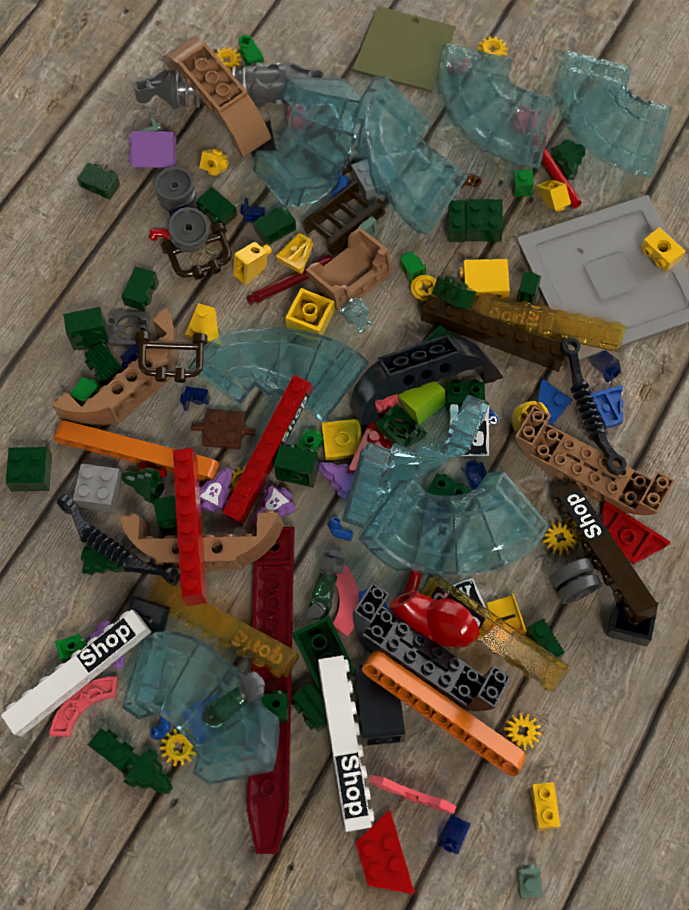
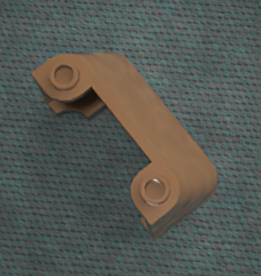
M359 227L348 236V248L325 266L315 262L305 270L308 278L326 298L335 302V309L339 312H344L385 280L392 271L389 250Z

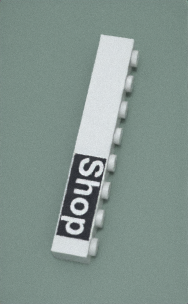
M133 610L123 613L119 621L108 625L103 630L104 633L99 637L89 640L84 649L74 652L69 661L58 665L54 670L55 672L50 676L42 678L38 682L39 685L34 689L23 693L22 698L18 702L8 705L5 709L6 711L1 716L13 734L17 736L26 734L150 634L151 630L139 614Z
M343 656L319 659L317 662L344 830L348 832L370 828L371 822L374 821L372 808L368 809L367 800H371L369 787H365L364 778H367L365 765L361 766L360 757H363L362 744L357 742L360 730L358 722L354 723L353 714H356L355 702H351L350 693H353L351 680L347 681L346 672H349L348 660H344Z

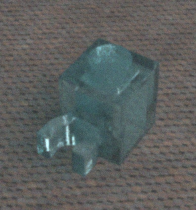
M353 298L339 309L348 324H357L360 333L366 331L363 327L364 323L368 327L373 325L372 321L366 318L371 312L361 298Z

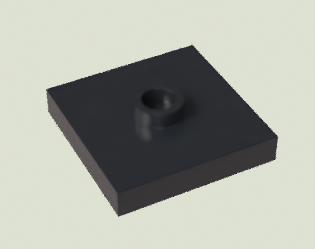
M133 595L128 611L133 610L137 612L151 630V633L142 640L161 646L171 608Z

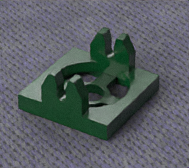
M398 404L394 408L391 407L386 412L384 418L378 420L375 424V427L400 452L423 439L427 434ZM393 419H402L406 424H397ZM388 423L393 427L392 432L388 427ZM395 428H401L405 434L398 433ZM411 428L413 432L409 435L408 430Z

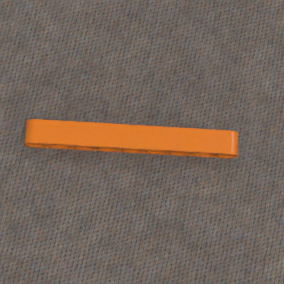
M65 420L59 422L53 437L56 442L136 464L147 463L155 469L165 468L167 472L174 473L173 450L176 449ZM196 455L198 459L199 480L205 482L213 480L216 476L219 462Z
M375 650L370 654L362 668L364 674L510 776H517L526 759L524 751L383 652Z

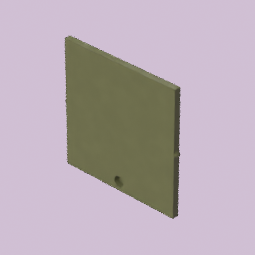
M378 6L367 35L364 37L363 45L352 72L432 92L443 61H445L456 26Z

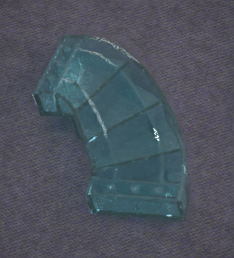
M448 43L443 45L437 77L438 96L443 95L447 113L454 127H460L469 141L482 152H489L503 161L518 166L540 169L556 97L531 92L513 84L509 79L513 59Z
M568 50L562 52L556 81L557 102L563 120L573 136L586 147V150L602 162L630 174L653 178L672 106L656 103L651 100L643 101L639 96L633 97L632 89L627 90L632 71L630 66Z
M375 76L357 104L351 120L360 124L358 158L368 160L370 178L376 194L387 196L395 211L417 233L428 235L468 176L453 162L423 141L422 136L432 122L385 76Z
M286 78L281 96L290 104L287 129L282 132L277 151H257L252 169L285 207H300L315 203L321 199L338 182L349 162L359 130L358 119L364 102L358 92L344 78Z
M276 327L249 328L230 332L211 341L204 348L203 370L198 377L240 406L255 386L269 397L274 393L282 397L293 375H296L310 382L314 388L303 409L324 423L370 362L350 346L320 334ZM196 357L187 367L189 370H193L196 367Z
M467 395L449 428L445 442L429 437L419 443L417 451L393 443L390 450L367 442L358 459L342 521L364 529L371 517L390 500L435 472L452 458L466 454L485 419L490 402Z
M504 471L487 473L475 492L458 494L457 496L433 495L425 492L414 479L400 480L358 539L381 562L396 571H415L435 576L468 575L489 572L510 565L529 554L541 541L550 525Z
M163 631L149 634L142 639L121 708L138 720L160 715L177 728L193 745L197 753L193 774L209 785L273 771L279 740V718L262 705L261 698L249 704L247 699L240 703L237 702L234 693L241 690L239 680L245 676L242 671L211 646L187 634ZM211 709L219 710L222 716L221 725L215 729L210 728L206 722V714Z

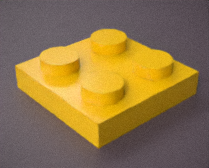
M358 420L322 423L326 461L353 458L362 439Z

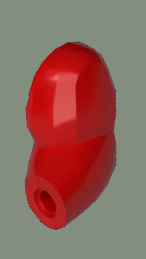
M411 591L396 597L389 604L394 615L439 645L460 649L474 643L480 636L479 627L471 613L463 605L450 598L435 600L421 593Z

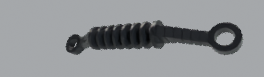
M568 337L563 340L560 350L563 355L569 358L573 384L570 390L572 393H575L573 398L577 400L576 405L580 407L578 409L579 413H583L581 419L585 420L584 426H589L586 428V432L591 433L589 440L594 441L608 458L605 464L607 471L613 475H620L626 469L627 462L624 457L617 454L607 440L606 435L608 432L606 429H603L605 424L600 422L602 417L597 416L599 414V410L595 409L597 404L593 402L594 397L590 396L592 391L587 389L589 384L584 381L581 374L578 357L580 343L575 338ZM566 345H572L575 350H569ZM612 461L618 462L621 468H615L612 465Z
M63 494L57 499L60 509L66 514L72 515L80 541L86 542V545L89 547L92 546L94 551H98L100 555H104L106 559L116 563L117 567H122V570L125 572L162 576L172 586L180 582V573L174 567L144 562L136 554H131L130 550H125L124 546H119L118 542H113L111 537L107 538L105 533L101 534V530L95 529V526L84 521L71 497Z

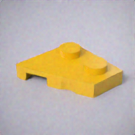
M200 303L197 304L185 333L187 338L192 339L194 334L204 333L208 336V344L220 346L216 310L214 307Z

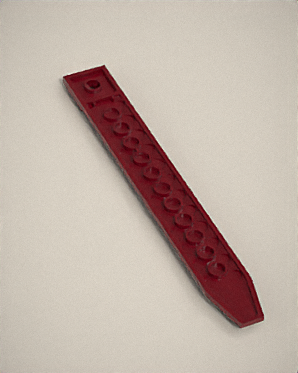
M294 526L283 527L280 536L276 540L277 545L280 546L277 551L269 549L262 557L254 561L252 645L257 634L290 652L279 671L251 657V672H256L265 683L263 694H271L272 691H284V694L289 696V723L249 724L247 814L256 854H278L289 814L295 560ZM255 527V536H257V527Z

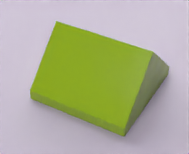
M431 382L419 388H413L398 394L399 400L411 418L419 425L446 404L445 390L437 382Z

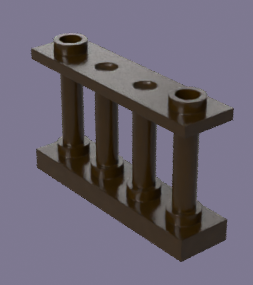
M355 180L318 210L307 216L302 222L305 233L308 235L313 230L317 231L326 239L328 252L334 255L348 244V236L357 230L363 221H366L371 216L377 221L386 213L382 200L378 199L374 203H370L360 195L358 182ZM353 198L366 208L359 214L347 205ZM342 209L353 219L344 224L333 214ZM328 219L340 230L335 234H331L320 224Z

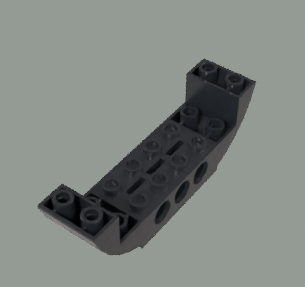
M447 334L378 357V361L366 370L355 385L351 395L350 408L361 426L368 425L379 420L375 404L377 400H383L389 396L401 394L404 391L419 388L422 385L437 382L449 376H455L466 370L475 369L485 384L502 379L503 376L480 347L468 340L453 338Z
M372 582L353 611L355 630L370 653L375 650L383 652L464 710L487 711L495 709L511 676L495 665L482 675L433 640L414 630L402 619L382 606L389 593Z

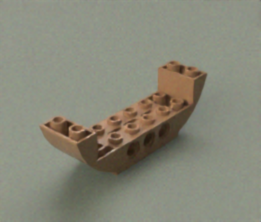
M191 37L162 57L161 60L169 70H177L229 131L232 136L233 146L243 158L271 139L268 128L248 92L206 43H203L198 38Z
M165 308L152 319L157 336L159 337L157 341L178 342L172 318L168 309ZM146 350V366L148 368L164 367L174 370L178 358V350ZM137 359L131 362L122 373L117 374L107 386L100 388L93 398L87 399L82 407L67 392L63 396H59L52 406L60 420L92 428L107 426L115 422L119 424L172 377H167L165 382L155 381V377L147 376L140 371Z
M533 406L517 432L515 439L522 451L537 466L544 470V473L566 485L575 481L583 494L602 504L607 501L623 512L636 515H653L658 513L675 480L658 471L653 479L628 466L620 475L609 473L605 466L608 460L606 455L549 425L551 414ZM612 461V465L615 468H621L618 462Z
M264 510L263 513H257V536L254 534H243V537H235L232 534H224L223 537L203 535L205 571L244 570V566L262 557L274 545L283 529L284 522L279 514L274 510ZM129 513L127 516H120L125 533L142 553L157 564L169 565L180 571L178 538L175 536H164V539H157V537L149 536L150 526L138 514Z

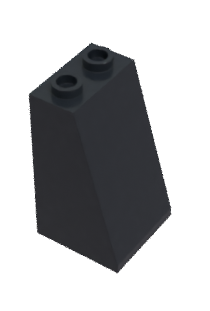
M364 664L360 665L359 668H355L363 746L404 742L406 734L401 699L364 674L362 669Z

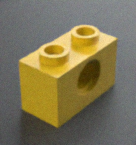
M660 227L647 236L640 247L642 252L650 257L658 268L663 269L665 272L681 261L685 250Z
M554 782L532 784L530 793L536 831L558 829L560 827Z

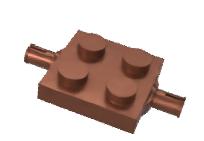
M207 408L203 424L192 423L191 431L203 432V447L241 450V442L244 435L256 436V428H248L244 425V411Z

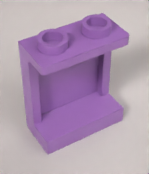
M131 131V135H129V145H131L129 163H131V167H176V132Z

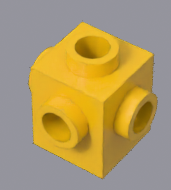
M220 149L202 151L199 168L208 171L210 175L217 176L226 171L228 155L224 154Z

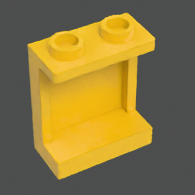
M508 259L464 260L463 267H460V278H463V283L468 284L469 288L477 292L476 295H500L501 300H508L510 292Z

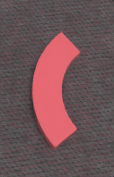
M345 564L342 573H334L333 582L340 597L339 611L333 625L337 631L348 638L354 629L353 611L359 604V590L352 572Z
M118 676L95 679L66 700L53 718L49 736L71 737L77 719L88 707L104 699L117 698Z
M370 776V784L389 793L392 792L403 796L404 799L417 804L421 803L430 806L432 809L451 814L455 812L456 806L442 798L412 790L385 777Z

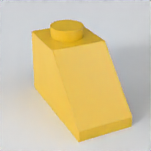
M549 179L535 185L536 191L547 208L561 211L565 209V206L571 204L565 183Z

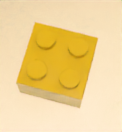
M301 288L285 317L286 328L320 341L335 312V302Z

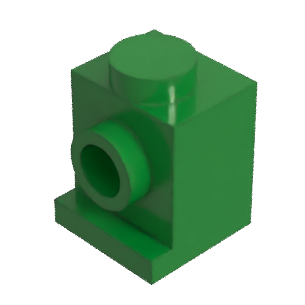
M413 251L406 252L400 257V268L409 283L420 275H426V265H422L421 259L416 257Z
M306 429L298 443L296 442L295 447L303 450L309 448L318 453L324 444L323 437H321L322 434L316 429H312V431Z
M76 634L60 641L56 640L55 644L60 660L66 663L71 659V655L74 652L84 649L87 646L86 638ZM75 644L73 649H69V646Z

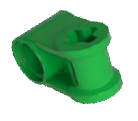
M246 34L240 36L238 39L239 52L246 66H250L252 63H264L263 54L253 38Z

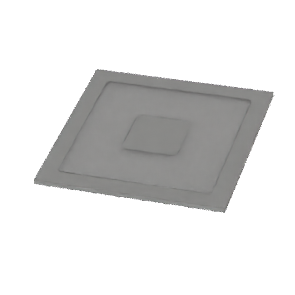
M649 195L517 237V242L531 272L541 276L539 289L563 340L572 337L579 341V360L689 323V273L682 260L665 272L663 269L658 268L655 262L640 249L643 240L658 227L668 234ZM566 345L569 350H575L572 345Z

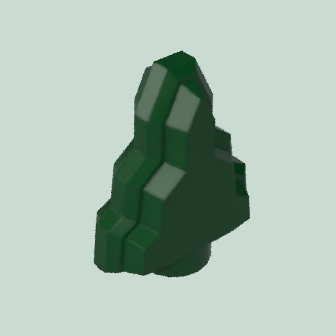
M569 139L551 148L552 157L556 159L557 165L562 167L563 174L567 180L575 179L578 173V166L582 164V158L586 155L585 146L575 144L573 140Z
M146 468L145 470L140 469L137 472L131 470L122 473V481L126 485L133 487L137 494L143 496L144 500L151 504H154L153 500L158 499L164 491L165 484L163 481H160V473L156 469Z
M86 545L81 553V561H84L83 574H104L107 571L115 573L125 572L122 570V567H117L116 563H112L110 559H106L104 555L94 551L92 546Z
M151 748L141 756L135 754L128 762L126 768L129 770V773L124 780L125 784L132 788L138 786L144 790L152 788L157 793L169 794L173 789L169 778L162 773V764L157 760L158 755Z

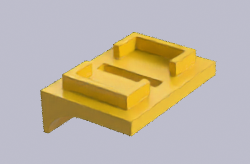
M514 593L505 598L486 603L493 620L498 641L526 634V628ZM515 614L514 618L504 620L501 622H498L497 620Z

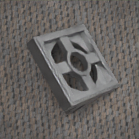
M114 310L113 316L109 317L111 323H108L110 333L109 346L139 348V344L135 342V339L132 340V337L138 331H149L151 314ZM129 318L128 324L117 326L121 320ZM135 318L142 322L140 328L134 324ZM129 326L135 328V332L132 334L125 333V330ZM116 332L124 333L126 339L122 340L119 338Z

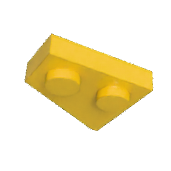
M298 233L275 257L278 262L302 274L312 250L313 241L307 236Z

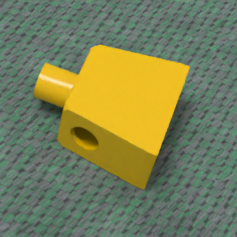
M253 242L235 253L233 276L247 286L266 268L267 256L272 253L271 248L267 244L261 247L256 242Z

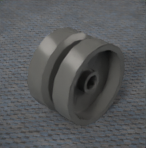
M169 167L158 174L155 180V189L162 208L168 212L175 213L181 208L194 205L196 189L190 172L181 167Z
M191 207L181 208L173 213L169 221V236L172 244L180 251L187 253L199 251L205 246L209 235V224L205 215L198 209Z
M585 558L572 562L550 576L554 587L561 588L558 596L562 604L572 603L587 597L602 586L599 576L591 574L594 571V567L590 559Z

